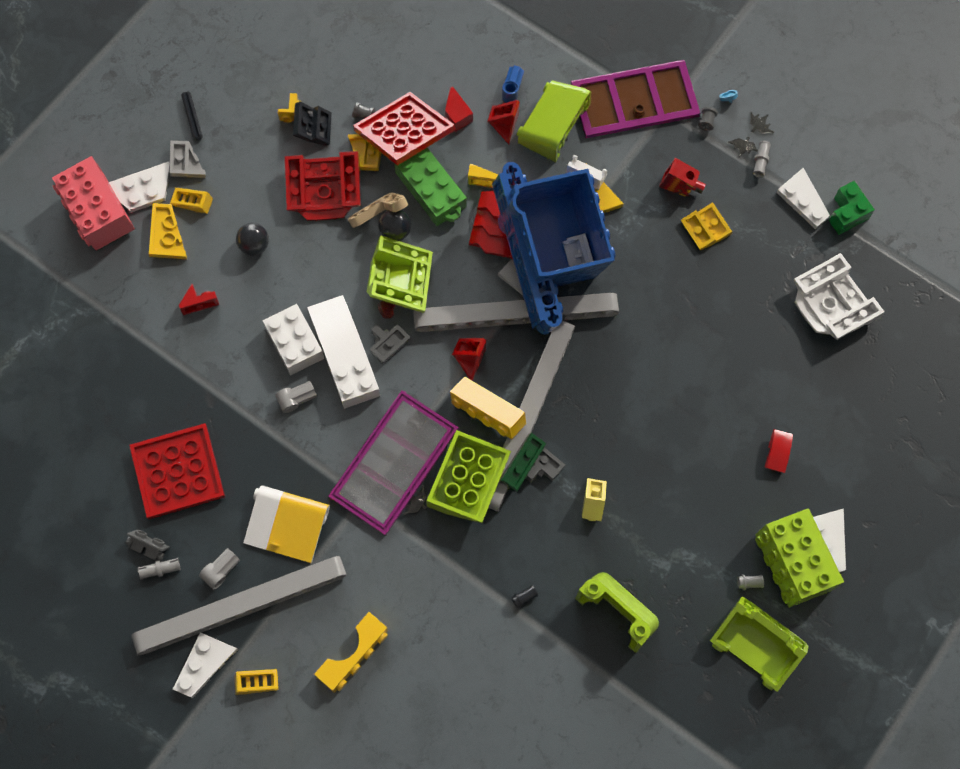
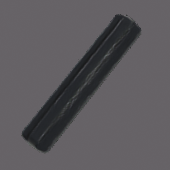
M189 91L183 92L181 97L193 139L200 140L203 138L191 93Z

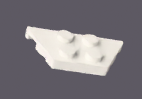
M166 162L111 181L109 184L125 209L130 213L152 206L153 203L166 201L170 163Z

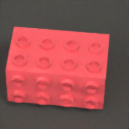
M92 156L52 177L55 183L53 185L54 190L58 196L60 195L63 206L70 213V219L74 225L76 224L80 237L84 239L88 247L92 245L97 251L135 229L103 171Z

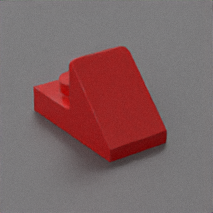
M191 284L180 302L179 308L183 315L217 306L219 301L215 291H206L197 296L194 285Z

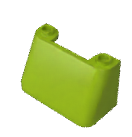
M552 80L544 86L542 97L525 125L520 126L517 136H519V144L556 162L560 156L558 151L565 145V139L580 114L582 115L584 110L587 111L591 104V91Z
M604 572L598 573L583 584L578 590L575 599L582 605L587 602H594L597 605L603 598L607 600L632 623L628 630L631 636V643L628 647L637 653L659 626L658 618L613 577Z
M744 597L740 598L710 640L713 643L712 646L719 652H727L729 650L760 673L764 680L762 682L763 685L777 692L808 651L807 643Z

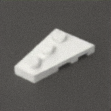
M804 168L776 192L814 229L822 225L830 216Z
M840 509L813 517L839 572H844L846 570L844 510Z
M200 632L173 690L193 698L238 649Z

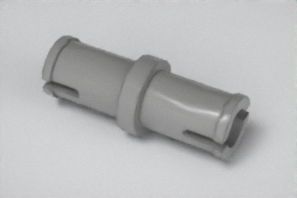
M761 141L759 143L758 154H756L754 159L756 163L753 174L756 177H764L771 147L768 141Z
M178 558L163 562L159 560L155 564L138 567L141 580L156 575L161 577L165 573L181 570Z

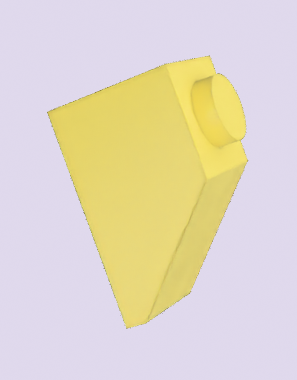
M587 478L582 518L589 521H602L607 481Z

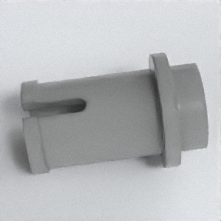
M741 575V577L737 578L738 588L746 590V588H763L764 578L762 575Z

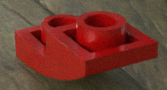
M776 429L773 430L768 446L770 450L765 463L766 468L785 473L793 434Z

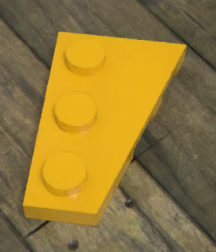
M153 203L149 257L187 259L172 204Z

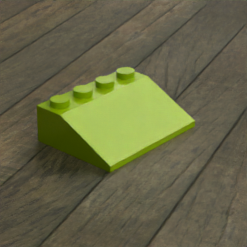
M456 430L427 498V507L444 514L482 523L511 451Z

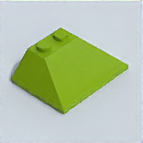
M380 235L371 261L367 293L370 297L424 313L433 252Z

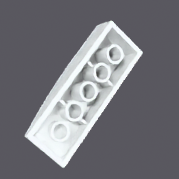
M343 295L307 307L344 409L379 397V387Z

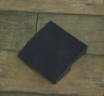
M301 101L295 103L293 136L312 143L329 145L332 112L320 106L313 108Z

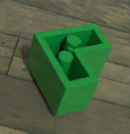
M855 180L838 189L834 199L840 208L833 211L829 222L837 234L840 235L870 219L875 209Z

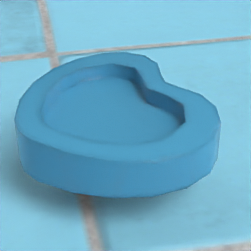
M729 90L726 93H722L719 95L720 101L732 103V100L738 97V92L736 90Z

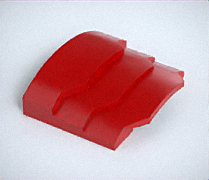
M358 151L339 152L340 157L305 159L303 155L285 156L287 211H297L307 221L344 218L353 207L361 206Z
M482 191L469 245L480 247L485 254L513 259L506 234L498 226L500 212L494 191Z

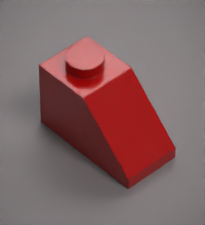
M451 87L445 108V118L455 125V132L473 122V112L455 88Z

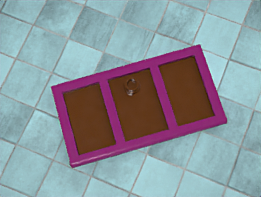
M685 60L574 80L570 84L591 91V104L587 111L584 110V113L580 114L585 138L700 117L701 114Z

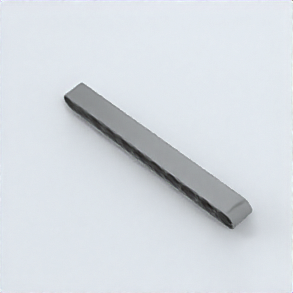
M615 293L557 297L558 302H561L563 306L562 320L610 317L619 314L618 299ZM524 300L426 308L424 313L415 310L413 312L414 326L417 332L531 323Z
M562 321L551 332L519 408L525 412L526 425L513 439L507 437L503 446L504 449L510 450L511 454L502 475L527 435L532 433L574 332L575 325ZM500 481L489 505L490 509L497 512L508 490V487Z
M340 556L329 558L137 631L131 635L137 655L150 653L197 635L200 632L202 633L338 581L347 576Z

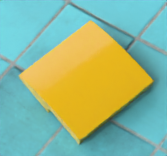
M713 202L698 212L695 210L681 219V222L700 250L733 234Z

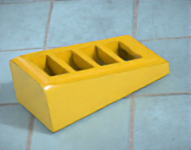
M470 164L468 184L493 188L492 184L498 174Z
M175 187L170 204L175 207L208 214L213 198L208 192Z
M277 669L240 671L234 675L235 695L278 690ZM267 675H271V686H267ZM258 676H262V684H263V686H260V687H259V677H258ZM250 677H254V687L250 686ZM242 678H245L246 687L242 688Z

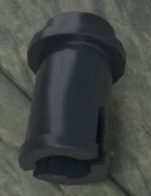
M533 585L518 594L514 593L511 599L517 608L524 607L523 604L538 597V593Z

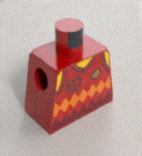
M674 158L665 171L659 187L682 196H688L692 190L702 194L706 184L697 180L700 174L698 170Z

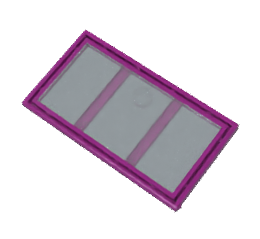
M401 390L328 497L384 535H387L453 439L459 427Z

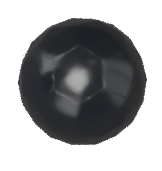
M387 210L381 215L378 227L382 236L401 241L409 235L412 224L410 217L403 210L397 212Z
M247 223L237 231L236 244L238 249L246 255H259L268 247L269 235L262 225Z

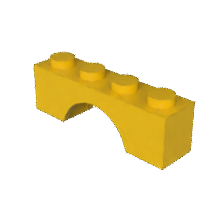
M370 612L356 626L359 635V645L355 653L341 661L327 659L314 674L333 693L344 688L349 675H355L361 668L359 664L363 659H369L375 651L373 648L376 644H382L388 636V628Z

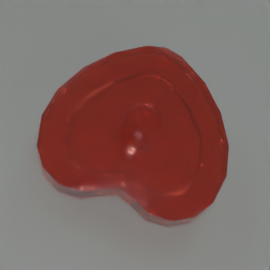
M382 300L378 304L380 314L385 319L393 317L395 304Z

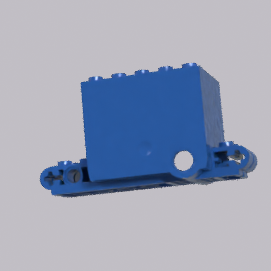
M508 162L492 184L500 212L498 226L506 234L531 326L532 328H537L541 334H549L562 322L563 306L561 302H558L557 287L596 278L615 261V250L609 242L610 233L605 228L604 212L600 210L598 204L600 202L599 195L595 192L593 186L594 177L590 174L588 168L527 182L526 176L522 174L519 165L515 162ZM585 233L593 262L569 267L562 242L566 241L567 238Z

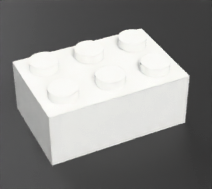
M297 304L263 320L265 329L290 376L324 359L323 351Z

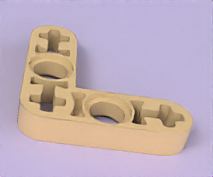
M389 193L351 215L348 221L352 228L384 210L400 211L408 203L403 195Z

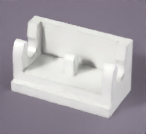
M573 155L572 162H569L567 165L566 173L588 168L590 174L594 177L593 186L599 190L607 176V170L603 169V171H600L577 160L578 156Z
M585 233L567 238L566 241L562 242L569 267L593 262Z

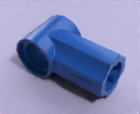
M519 66L509 67L505 83L502 87V100L505 103L517 100L524 75V70Z

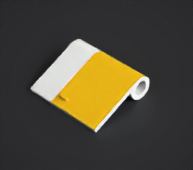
M261 486L259 489L256 488L253 496L255 504L244 543L312 563L322 525L326 522L330 505L265 486Z

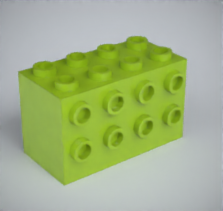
M809 508L768 523L755 534L756 543L764 553L765 563L767 566H770L773 572V580L779 585L782 599L788 604L789 608L831 592L844 583Z

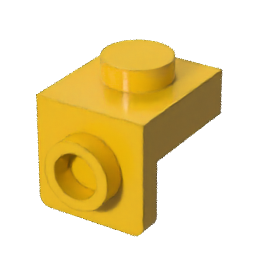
M290 93L289 109H278L280 121L287 123L294 121L295 103L299 102L297 93Z

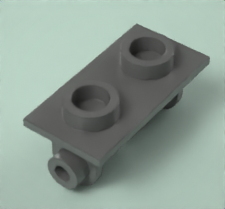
M135 530L127 533L130 536L126 540L128 548L142 553L145 547L147 549L144 555L155 561H162L165 555L162 552L170 548L164 544L163 540L158 538L152 539L144 531Z

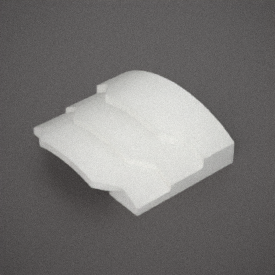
M841 253L794 279L798 289L795 304L803 317L816 333L830 334L836 340L864 325L870 324L884 314V310L875 298L867 300L849 276L852 267Z

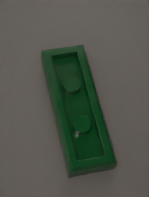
M529 433L500 478V482L512 491L517 492L546 443L533 433Z

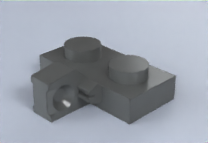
M376 324L371 329V333L376 337L374 340L376 344L370 348V352L384 364L411 337L398 324L390 331L387 329L383 331Z
M544 447L527 474L526 479L531 483L538 475L540 477L546 475L553 481L565 468V464Z

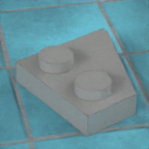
M170 141V177L205 178L206 172L202 169L190 142Z

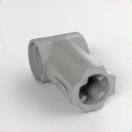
M310 381L292 389H282L275 394L283 413L291 412L298 408L300 404L317 397Z
M227 548L213 563H209L203 568L199 577L215 590L224 582L226 575L240 562V559Z

